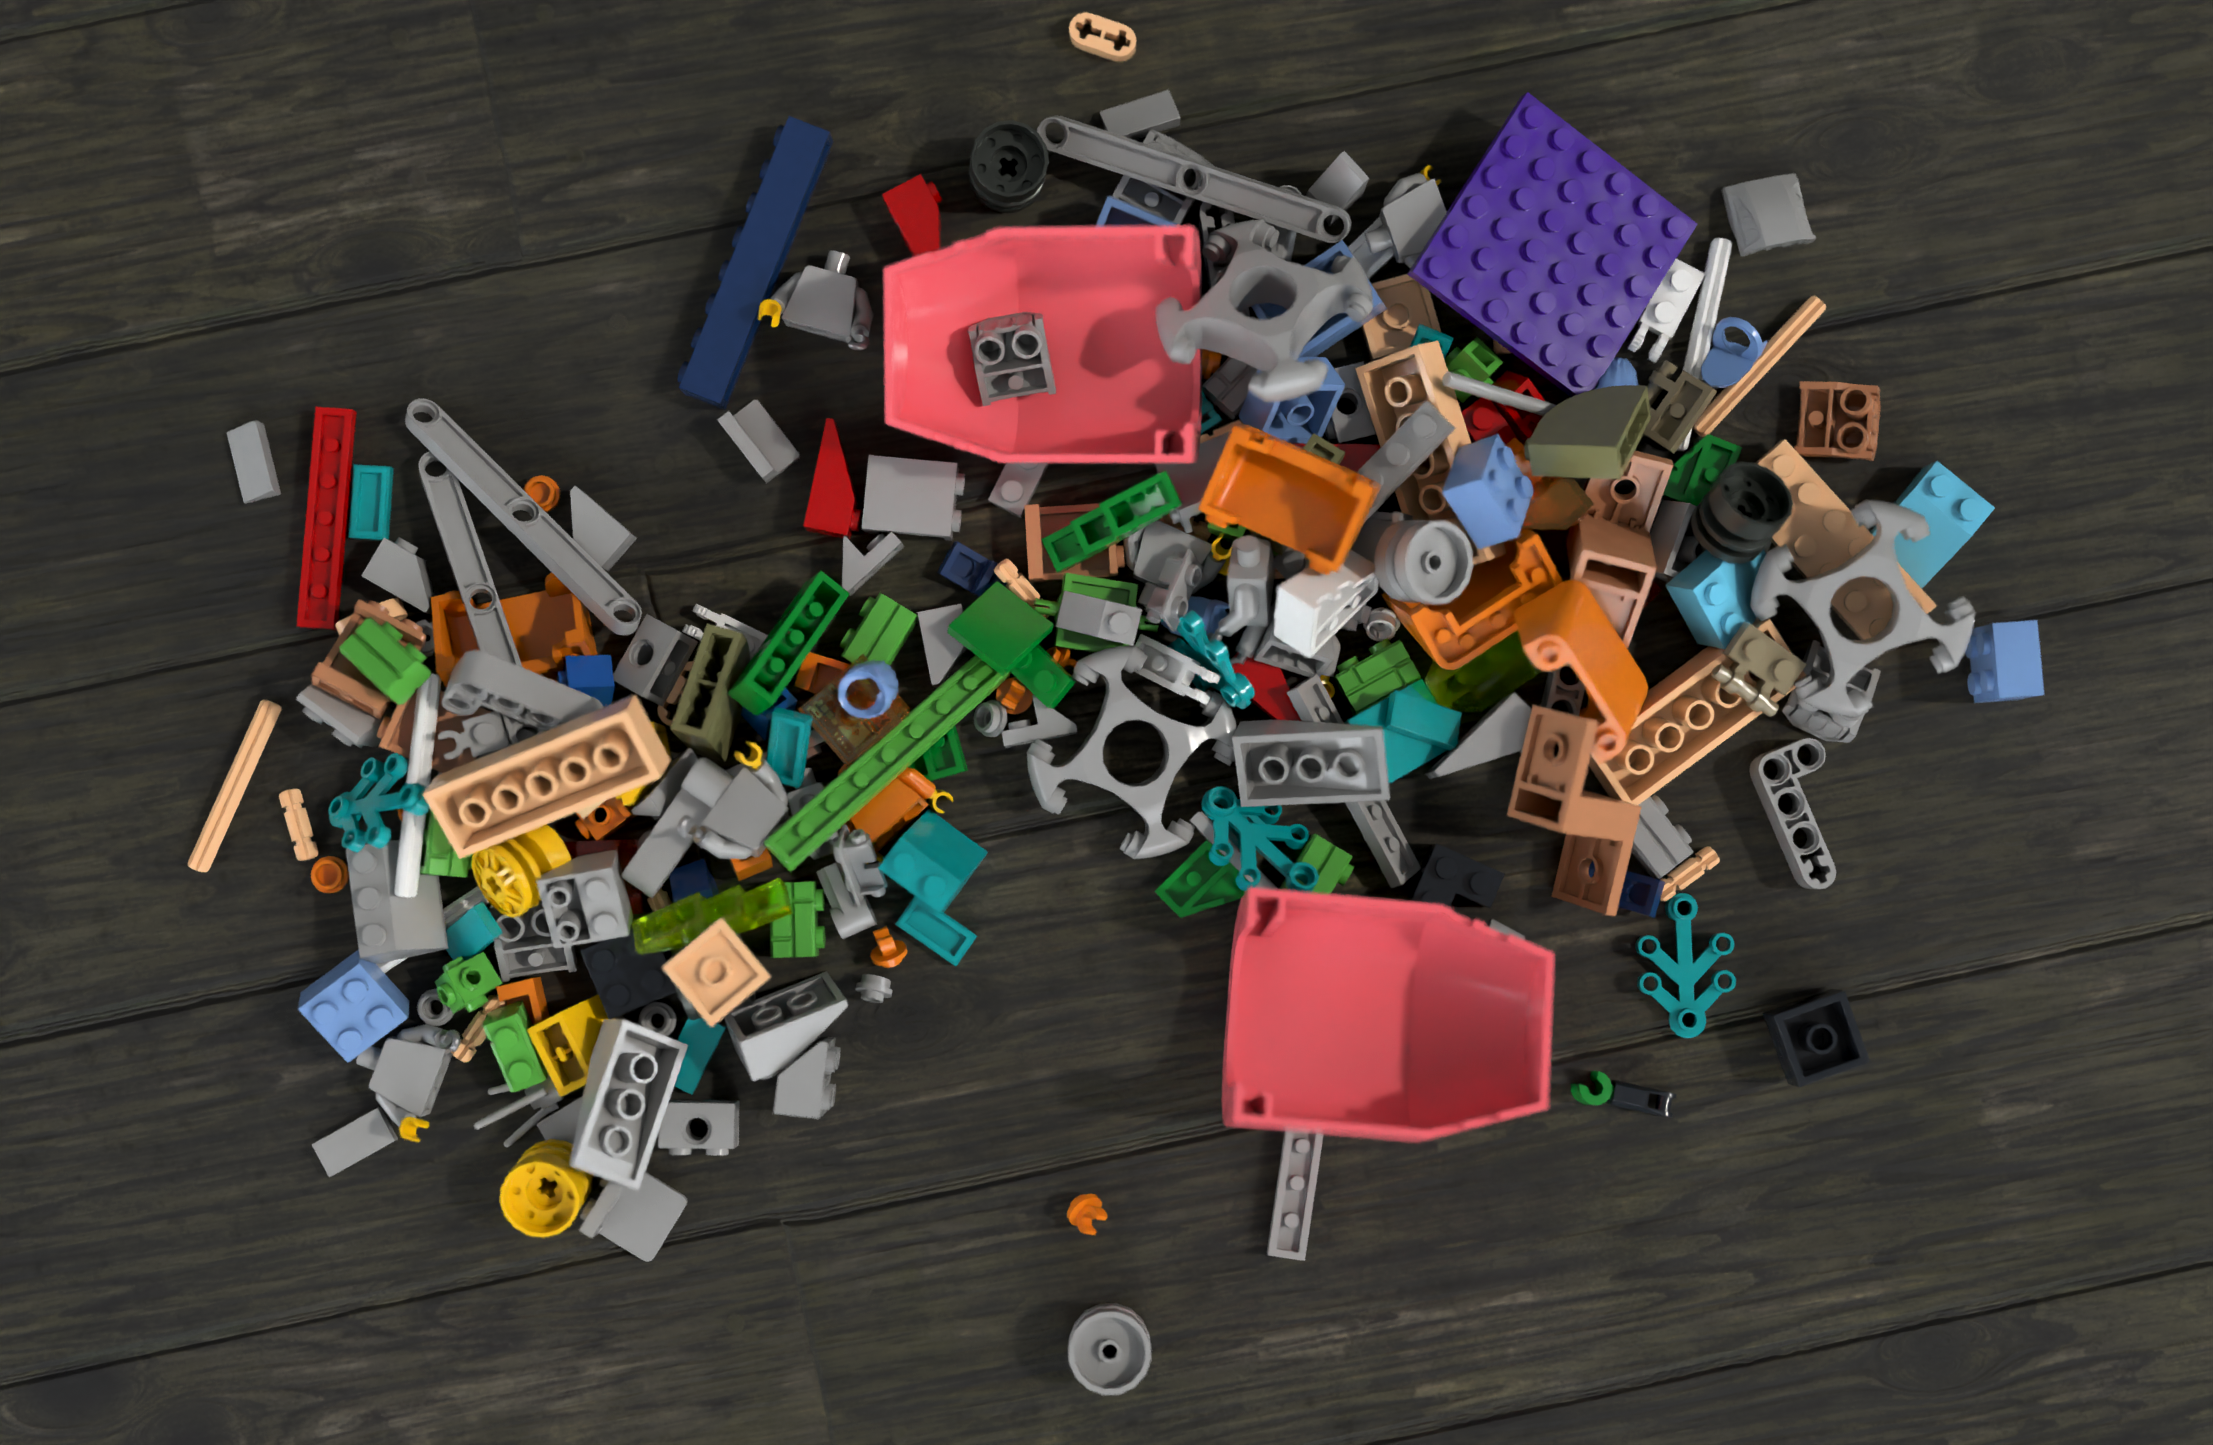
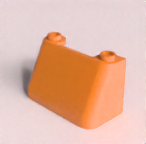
M1241 424L1234 425L1198 510L1206 513L1205 520L1216 526L1226 528L1228 523L1239 524L1305 554L1307 559L1311 560L1309 563L1310 568L1325 575H1330L1331 570L1336 573L1340 571L1382 485L1267 432Z
M1522 525L1518 537L1503 542L1507 554L1474 566L1469 583L1463 592L1449 603L1434 605L1420 602H1401L1391 598L1386 592L1382 594V597L1389 609L1396 614L1397 619L1434 662L1444 669L1455 670L1518 630L1513 615L1515 609L1563 582L1537 533Z
M551 572L545 578L546 590L502 599L500 603L522 667L557 682V671H563L565 656L597 655L588 608ZM449 591L443 595L431 597L436 672L445 687H447L452 669L462 656L471 650L479 651L459 591ZM472 598L470 600L471 605L476 609H485L491 604V602L476 605Z
M1567 580L1515 609L1513 615L1522 647L1537 668L1554 670L1570 662L1585 685L1588 705L1580 710L1579 716L1598 721L1591 752L1598 763L1602 764L1618 755L1625 747L1648 694V685L1643 672L1589 588L1578 580Z

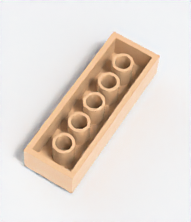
M1439 341L1418 344L1355 368L1380 447L1388 441L1425 401L1430 402L1455 427V430L1396 489L1395 493L1401 512L1413 516L1412 520H1440L1456 525L1467 536L1472 549L1473 565L1507 554L1503 542L1478 550L1442 494V489L1458 448L1470 444L1471 441L1454 389L1442 384L1443 376L1448 369Z
M1786 439L1778 442L1756 462V464L1770 469L1781 478L1791 493L1793 501L1791 516L1772 537L1771 542L1776 547L1786 544L1794 558L1791 564L1804 578L1813 577L1839 567L1858 554L1873 540L1874 536L1864 525L1860 527L1857 525L1849 508ZM1898 563L1908 591L1923 611L1928 614L1937 605ZM1861 576L1848 580L1840 586L1831 599L1830 607L1860 640H1865L1876 636L1885 629L1892 616L1893 602L1889 590L1880 580L1874 577Z
M1756 617L1752 626L1792 653L1769 618L1760 621ZM1711 646L1706 647L1648 690L1627 743L1618 755L1599 764L1591 752L1588 765L1610 797L1639 805L1763 713L1762 711L1755 712L1746 705V700L1736 693L1729 694L1720 687V682L1711 676L1713 669L1718 664L1729 669L1734 662L1723 654L1725 649ZM1749 671L1744 675V681L1752 687H1755L1760 680ZM1802 671L1796 681L1806 676L1804 671ZM1794 684L1788 693L1796 688ZM1774 689L1770 693V699L1775 703L1785 696Z
M635 694L442 773L433 779L424 791L423 796L460 859L659 779L668 766L670 758Z

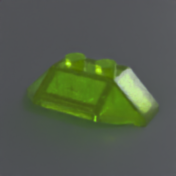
M1516 630L1455 670L1444 669L1433 660L1424 682L1437 705L1460 712H1482L1543 670L1537 668L1532 663L1522 647L1518 630Z

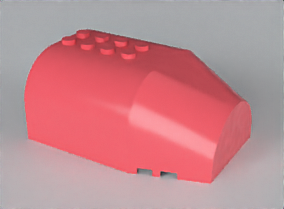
M1193 226L997 228L986 232L984 235L966 241L962 240L944 249L932 253L928 252L884 268L885 424L952 445L997 462H1197L1200 449L1202 418V349H1196L1195 356L1190 364L1173 363L1160 341L1155 313L1157 305L1168 297L1177 299L1184 311L1192 309L1202 299L1201 251L1197 230ZM1021 312L1042 313L1055 379L1056 394L1049 395L1048 392L997 400L991 402L988 406H983L975 373L968 333L969 326L998 316Z
M1249 887L1241 898L1238 907L1231 951L1222 1074V1114L1224 1125L1422 1142L1548 1109L1554 953L1514 935H1505L1485 926L1486 923L1475 919L1473 921L1454 913L1453 909L1441 904Z

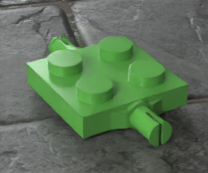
M1065 573L1061 594L1057 602L1035 598L1034 605L1048 608L1035 606L1033 609L1043 615L1055 616L1056 624L1064 591L1137 608L1138 584ZM1141 615L1138 629L1156 633L1158 625L1145 624L1144 622H1153L1147 620L1145 615ZM1056 627L1053 647L1095 653L1117 646H1128V644Z

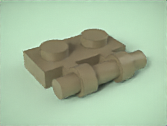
M1665 360L1659 370H1654L1647 379L1650 382L1647 389L1651 419L1643 435L1674 454L1717 392L1714 388L1684 370L1676 382H1673L1670 378L1677 370V367ZM1661 391L1667 392L1656 410L1651 408Z
M1743 622L1723 652L1734 662L1729 669L1718 664L1713 669L1711 676L1719 681L1720 687L1729 694L1736 693L1745 699L1746 705L1755 712L1762 711L1767 716L1772 717L1777 712L1779 705L1770 699V693L1774 689L1786 696L1807 664L1751 624ZM1747 671L1760 679L1755 687L1744 681V675Z

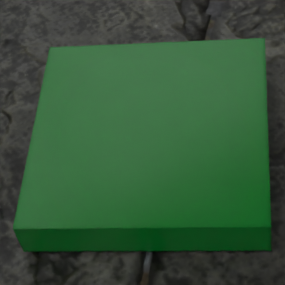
M996 581L948 625L947 633L1004 677L1052 632L1053 623L1000 582Z

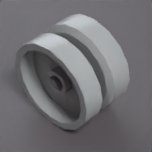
M1440 520L1398 521L1389 527L1378 541L1374 555L1375 574L1381 588L1393 599L1407 603L1420 602L1434 605L1449 603L1458 597L1469 583L1473 569L1472 549L1467 536L1456 525Z
M1100 1303L1085 1310L1074 1322L1069 1336V1364L1076 1379L1088 1390L1102 1395L1122 1394L1134 1388L1144 1378L1151 1362L1150 1335L1143 1319L1131 1308L1118 1303ZM1112 1344L1116 1347L1117 1352L1111 1354L1108 1350L1106 1353H1103L1102 1350L1104 1346Z

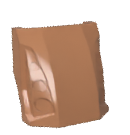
M1800 381L1801 399L1796 447H1794L1797 453L1804 457L1851 458L1874 461L1880 419V388L1874 385L1842 382Z

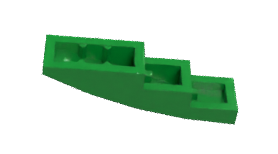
M1165 470L1100 503V507L1071 521L1070 525L1041 540L1056 572L1062 573L1124 540L1183 504L1168 472Z

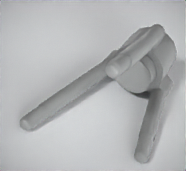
M548 1074L547 1080L525 1089V1097L475 1122L474 1128L480 1129L528 1104L534 1110L541 1107L542 1109L504 1141V1146L510 1147L547 1114L559 1108L557 1102L564 1099V1096H559ZM507 1083L489 1088L487 1092L489 1095L508 1092L510 1089Z

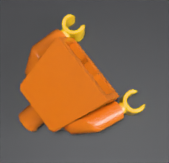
M855 760L845 763L838 771V776ZM908 767L845 824H847L850 833L854 830L862 829L864 833L870 835L877 855L876 860L882 863L884 857L879 851L928 805L938 813H945L937 807L936 800L943 795L953 802V797L944 790H935L936 786L916 769Z

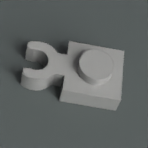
M497 711L462 721L465 732L458 733L447 730L438 735L439 740L453 738L457 743L456 749L453 752L444 754L445 759H455L463 753L464 749L469 747L473 757H477L511 746L501 713Z

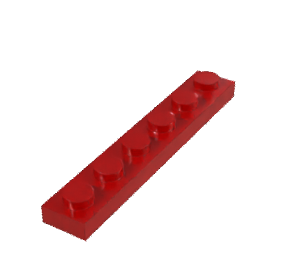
M315 408L297 614V627L337 630L335 624L339 620L356 411L353 409Z

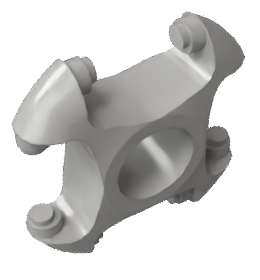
M1250 220L1228 225L1210 232L1208 239L1203 245L1202 253L1210 261L1225 260L1230 263L1224 276L1190 310L1184 311L1181 303L1175 298L1168 297L1157 305L1155 310L1156 325L1163 348L1173 363L1190 364L1195 356L1196 349H1205L1224 354L1262 371L1260 374L1256 373L1249 384V391L1253 392L1254 396L1263 399L1265 403L1280 402L1307 395L1321 387L1322 382L1327 376L1328 367L1318 359L1306 360L1303 363L1297 361L1300 353L1317 330L1336 314L1347 313L1348 317L1356 322L1366 319L1373 311L1372 291L1364 270L1355 257L1337 256L1331 268V273L1333 274L1285 261L1267 251L1268 247L1272 248L1276 244L1279 231L1274 226L1265 223L1264 220ZM1262 303L1280 305L1288 310L1273 319L1263 320L1245 317L1241 314L1244 309Z
M1865 500L1850 510L1859 527L1864 525L1869 529L1874 525L1877 526L1876 535L1873 540L1858 554L1835 569L1795 581L1785 579L1782 574L1792 569L1790 563L1794 561V558L1786 544L1781 547L1779 545L1769 550L1763 559L1755 577L1751 595L1750 608L1760 621H1764L1778 613L1775 608L1780 606L1775 596L1779 594L1790 595L1807 613L1817 627L1825 647L1830 673L1829 678L1824 684H1822L1819 677L1813 678L1811 675L1799 679L1794 683L1795 691L1801 701L1814 708L1841 716L1859 717L1873 707L1865 691L1859 693L1857 688L1846 693V684L1849 679L1873 659L1887 650L1925 638H1936L1940 646L1932 649L1934 655L1929 658L1938 674L1941 672L1945 673L1956 668L1970 641L1974 626L1975 610L1970 601L1966 600L1965 596L1947 604L1949 609L1944 613L1948 621L1944 623L1933 622L1908 591L1899 569L1894 550V539L1898 532H1901L1905 540L1911 538L1913 542H1916L1931 534L1929 531L1930 527L1924 516L1911 509L1897 504ZM1861 576L1874 577L1880 580L1890 592L1893 602L1892 616L1885 629L1876 636L1865 640L1846 639L1833 627L1829 614L1831 599L1837 589L1848 580Z
M1135 645L1108 648L1090 654L1079 660L1073 669L1074 673L1071 677L1088 686L1089 682L1095 684L1100 675L1106 682V693L1095 725L1076 752L1066 762L1060 765H1050L1055 754L1051 753L1053 747L1037 738L1034 743L1032 742L1027 751V763L1035 795L1041 807L1052 814L1056 813L1059 815L1068 800L1064 797L1065 790L1057 787L1058 783L1065 779H1076L1094 784L1115 793L1141 815L1145 822L1144 834L1135 831L1133 834L1127 833L1119 849L1133 859H1143L1161 856L1189 844L1194 835L1195 826L1179 818L1177 823L1172 820L1167 830L1161 823V813L1175 774L1194 750L1207 739L1217 740L1212 748L1216 752L1214 758L1230 766L1232 761H1235L1232 736L1237 729V724L1233 712L1223 696L1216 691L1212 692L1210 690L1206 692L1207 696L1210 697L1207 705L1201 702L1199 705L1203 708L1201 713L1209 717L1201 725H1187L1156 713L1129 691L1121 680L1122 669L1129 673H1132L1134 669L1139 672L1148 657L1143 650ZM1127 720L1148 722L1157 730L1163 742L1164 755L1159 769L1152 777L1141 783L1126 784L1117 781L1108 773L1103 763L1102 749L1107 735L1115 726Z

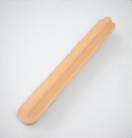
M1816 296L1808 298L1767 342L1765 349L1754 362L1751 370L1739 382L1724 388L1706 407L1692 429L1701 437L1710 434L1826 310V305Z
M266 699L260 701L188 860L190 868L199 872L209 871L282 710L279 704Z

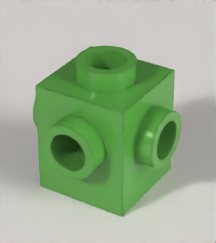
M1478 337L1462 351L1456 347L1445 358L1449 372L1491 385L1494 382L1489 377L1503 363ZM1454 389L1456 397L1462 403L1472 395Z
M484 952L467 961H464L462 956L454 959L442 967L445 973L435 981L439 999L445 1006L450 1007L453 1014L465 1007L469 1013L488 1002L486 996L496 990V987L503 984Z

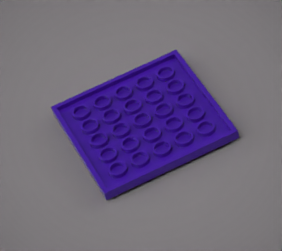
M1527 92L1520 97L1407 275L1567 395L1573 397L1596 388L1599 378L1608 369L1696 228L1697 223Z

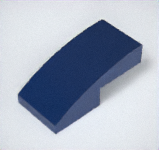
M957 541L953 542L937 571V574L978 597L996 581L1000 582L1003 586L1007 584L1006 582L1003 583L994 573V568L998 563L988 560Z
M1593 861L1591 862L1588 869V874L1591 878L1594 876L1595 873V864ZM1626 871L1618 907L1655 918L1665 882Z

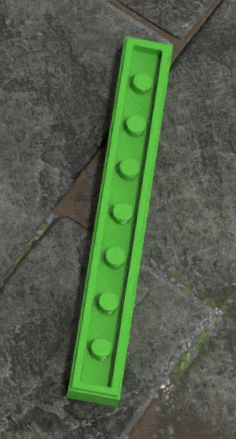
M973 656L764 841L765 846L791 872L1008 679L1010 671L1003 677L978 656Z

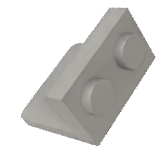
M647 1172L644 1173L639 1190H634L603 1178L600 1186L604 1187V1190L597 1201L591 1198L582 1211L580 1218L584 1220V1223L579 1231L590 1238L601 1234L643 1261L649 1262L653 1260L686 1207V1196Z

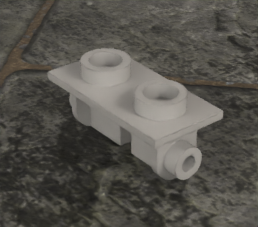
M1187 549L1185 554L1175 551L1172 556L1167 557L1158 581L1160 584L1168 585L1169 587L1168 589L1155 587L1145 608L1147 620L1153 623H1160L1161 619H1163L1173 632L1176 631L1180 618L1187 613L1190 596L1194 587L1200 583L1203 567L1191 549Z
M844 824L838 840L834 842V857L837 863H841L843 867L845 885L848 892L853 893L857 906H861L864 895L871 894L873 897L884 895L887 881L883 871L878 868L880 863L866 864L876 862L877 859L870 835L864 833L862 829H857L850 833L847 824Z

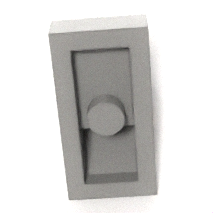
M892 531L887 536L881 533L874 538L866 547L869 552L865 556L844 535L842 588L849 592L850 596L904 547L903 543Z
M1034 695L1032 696L1038 724L1031 726L1030 719L1008 723L1009 730L1001 731L1005 748L1032 743L1037 738L1043 741L1078 734L1076 724L1056 710L1047 708Z

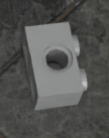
M1364 362L1334 368L1345 383L1339 399H1350L1355 405V412L1349 415L1342 414L1337 409V406L1335 407L1325 430L1327 440H1333L1334 444H1358L1378 439L1355 369L1364 365Z
M646 614L623 658H621L613 674L614 681L663 707L698 641Z
M670 1099L659 1129L658 1148H669L670 1155H690L691 1148L706 1149V1155H729V1149H734L739 1145L740 1100ZM694 1118H701L707 1123L708 1133L706 1137L700 1138L692 1133L690 1125Z

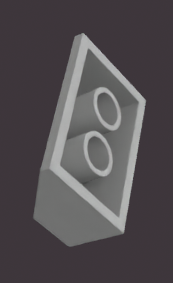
M400 840L388 841L386 846L381 849L369 844H365L359 852H353L346 848L359 956L361 959L375 964L449 949L439 875L419 873L416 897H400L394 893Z

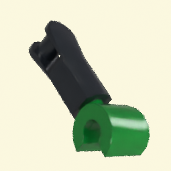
M1591 1071L1590 1079L1595 1084L1593 1094L1589 1092L1588 1087L1585 1085L1571 1084L1573 1097L1584 1105H1601L1607 1101L1609 1105L1673 1118L1670 1108L1672 1098L1676 1099L1677 1094L1618 1080L1610 1081L1606 1074L1600 1071ZM1650 1094L1657 1095L1655 1109L1647 1107Z

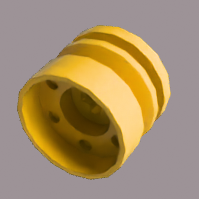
M544 824L475 852L472 855V869L475 880L488 902L501 914L513 918L524 914L529 908H534L540 903L541 896L537 885V878L569 862L571 856L555 830Z
M556 1139L537 1142L523 1153L517 1164L510 1171L501 1187L500 1203L505 1217L514 1228L530 1236L548 1237L559 1234L571 1225L593 1189L594 1179L593 1174L569 1166L573 1144Z

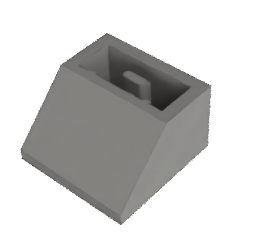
M312 684L304 689L296 698L305 705L302 711L309 718L319 724L325 722L334 727L335 730L332 734L348 746L354 744L359 748H362L363 745L377 747L382 739L376 737L378 729L384 717L392 718L396 706L390 703L383 717L379 720Z
M617 849L578 856L537 878V885L554 949L629 936L633 913L625 881L621 877L622 869Z
M827 1037L778 1075L774 1114L819 1119L827 1110H830V1107L834 1106L836 1084H830L831 1072H834L835 1069L838 1070L841 1052L840 1047H834V1037Z

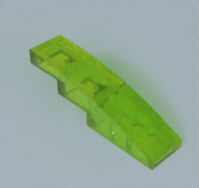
M780 877L748 892H745L740 884L708 899H705L700 892H697L633 921L632 926L636 950L639 954L685 948L720 918H723L734 932L739 934L792 914L787 886Z

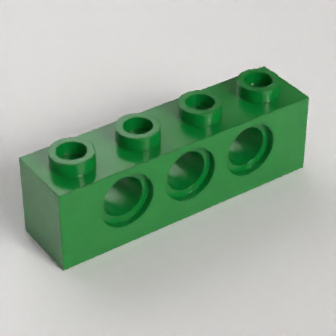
M819 571L805 582L727 694L755 716L771 707L850 593L822 571Z

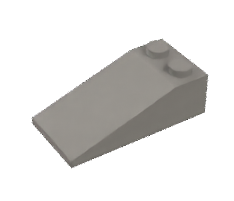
M1291 720L1240 721L1232 736L1241 807L1390 800L1382 726Z
M604 1019L591 1055L569 1166L634 1190H639L688 1047L687 1044L624 1019Z

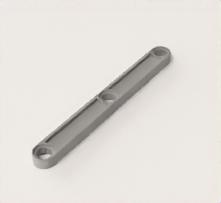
M1054 115L1048 117L1037 128V132L1047 146V150L1258 220H1264L1267 223L1328 243H1336L1343 240L1351 229L1352 222L1350 216L1339 207L1063 116ZM1052 122L1060 124L1064 130V138L1058 144L1050 142L1045 134L1048 124ZM1194 168L1202 173L1203 184L1200 188L1191 189L1187 187L1184 182L1186 170ZM1337 215L1343 220L1344 229L1342 233L1330 235L1325 231L1323 224L1327 216Z
M428 399L413 400L408 405L405 417V424L409 431L609 630L619 635L634 633L638 628L642 615L639 604L436 403ZM418 412H424L429 414L433 420L430 422H420L413 415ZM517 510H523L528 512L532 519L529 521H519L512 513ZM618 610L627 611L633 616V620L621 622L616 619L614 612Z
M428 451L424 453L418 463L420 478L478 649L522 667L458 478L448 469L439 477L427 474L425 471L426 466L432 461H439ZM481 592L488 594L492 599L489 607L476 609L471 605L470 600L474 594ZM501 713L511 745L518 743L516 735L522 728H533L538 734L544 732V730Z

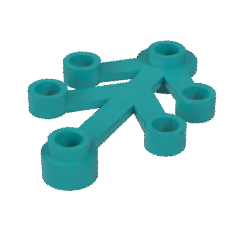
M1189 611L1180 618L1176 629L1188 644L1182 639L1177 638L1167 647L1201 663V667L1207 670L1210 669L1213 673L1221 676L1216 684L1210 683L1202 679L1200 675L1195 674L1192 682L1199 690L1205 691L1211 686L1221 691L1224 700L1230 706L1245 709L1250 705V699L1255 696L1251 683L1241 673H1234L1224 644L1218 639L1209 642L1203 620L1195 611Z
M397 753L391 754L385 763L373 757L368 758L361 768V776L363 778L351 792H344L332 800L328 809L329 819L333 826L344 829L345 833L342 837V846L353 852H359L366 843L378 849L386 846L390 839L391 831L384 825L379 814L381 811L403 808L405 811L416 816H423L428 812L430 806L423 796L427 787L420 783H408L400 792L386 794L395 782L408 771V758ZM374 783H377L376 786L370 791V793L364 799H362L363 796L367 793V791L371 788V786ZM361 816H363L368 827L367 832L360 830L358 825Z
M1218 786L1205 793L1201 807L1204 814L1213 820L1214 844L1209 851V858L1212 863L1218 866H1224L1230 862L1234 854L1233 846L1229 843L1230 825L1239 833L1241 869L1236 877V884L1241 890L1247 891L1249 887L1256 888L1260 882L1261 874L1257 869L1256 863L1257 850L1286 878V885L1289 891L1308 893L1313 891L1319 879L1317 870L1306 862L1292 863L1269 841H1284L1292 849H1301L1309 838V832L1305 826L1301 824H1293L1291 826L1271 825L1276 823L1282 814L1281 805L1241 807L1240 799H1237L1235 793L1227 787ZM1215 804H1220L1224 809L1217 807ZM1265 809L1273 810L1275 815L1268 814ZM1242 815H1257L1265 824L1250 823ZM1292 834H1298L1302 840L1295 839ZM1216 850H1223L1227 856H1220ZM1243 875H1249L1254 881H1246ZM1295 879L1303 881L1305 885L1299 884Z
M1676 893L1675 896L1666 901L1665 911L1667 916L1675 921L1677 963L1660 948V943L1654 936L1643 935L1639 937L1635 948L1639 955L1648 957L1678 985V1000L1662 987V981L1655 973L1645 972L1641 974L1637 980V987L1642 993L1653 997L1669 1012L1668 1023L1676 1035L1683 1038H1693L1698 1036L1706 1026L1705 1011L1723 992L1727 993L1734 989L1736 978L1728 970L1716 971L1711 977V984L1695 1000L1694 984L1721 955L1731 953L1735 943L1729 934L1716 933L1710 938L1709 946L1693 962L1691 920L1697 914L1698 905L1691 895ZM1681 901H1686L1689 905V911L1685 915H1681L1677 910V906ZM1720 937H1724L1728 943L1727 948L1723 951L1718 950L1716 947V941ZM1646 939H1650L1654 945L1650 953H1645L1642 950V943ZM1722 974L1727 975L1729 978V984L1725 988H1721L1718 985V978ZM1649 976L1655 980V987L1650 991L1646 990L1643 985L1645 978ZM1691 1013L1694 1017V1022L1691 1026L1686 1027L1682 1022L1684 1014Z

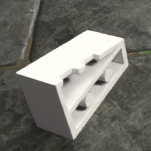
M1350 549L1339 572L1336 573L1331 570L1330 575H1325L1309 567L1278 586L1277 604L1273 615L1275 618L1274 636L1308 658H1311L1377 593L1379 581L1375 574V564Z

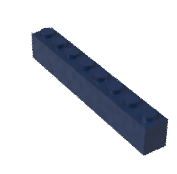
M788 116L785 126L779 125L773 140V146H776L771 159L766 158L759 175L762 183L758 193L753 192L750 195L746 206V213L749 214L744 227L739 226L732 241V246L735 247L731 260L726 259L720 269L718 279L722 281L717 294L712 293L707 301L705 314L708 317L704 327H698L693 336L691 348H694L691 359L689 362L684 361L680 368L677 381L681 383L679 388L685 395L726 410L761 323V320L757 319L760 303L771 298L833 144L829 131Z

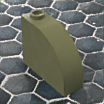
M1621 385L1594 389L1568 398L1553 407L1542 417L1531 438H1527L1525 442V459L1530 461L1532 476L1621 479L1651 419L1647 386Z
M710 624L706 625L671 730L694 753L726 762L742 713V705L729 696L727 692L749 663L750 651L743 633Z

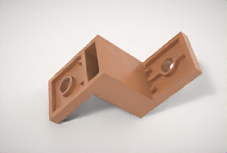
M1634 451L1621 479L1587 478L1566 539L1570 580L1583 582L1589 588L1627 649L1657 570L1650 529L1673 468L1672 460L1639 451ZM1621 480L1633 481L1635 488L1629 494L1622 495L1614 490L1616 484Z
M1533 705L1507 816L1566 833L1551 897L1604 915L1616 916L1642 806L1588 790H1582L1598 721ZM1559 742L1560 752L1555 759L1553 749L1555 744ZM1593 861L1595 864V873L1594 876L1591 878L1588 874V869L1591 862Z

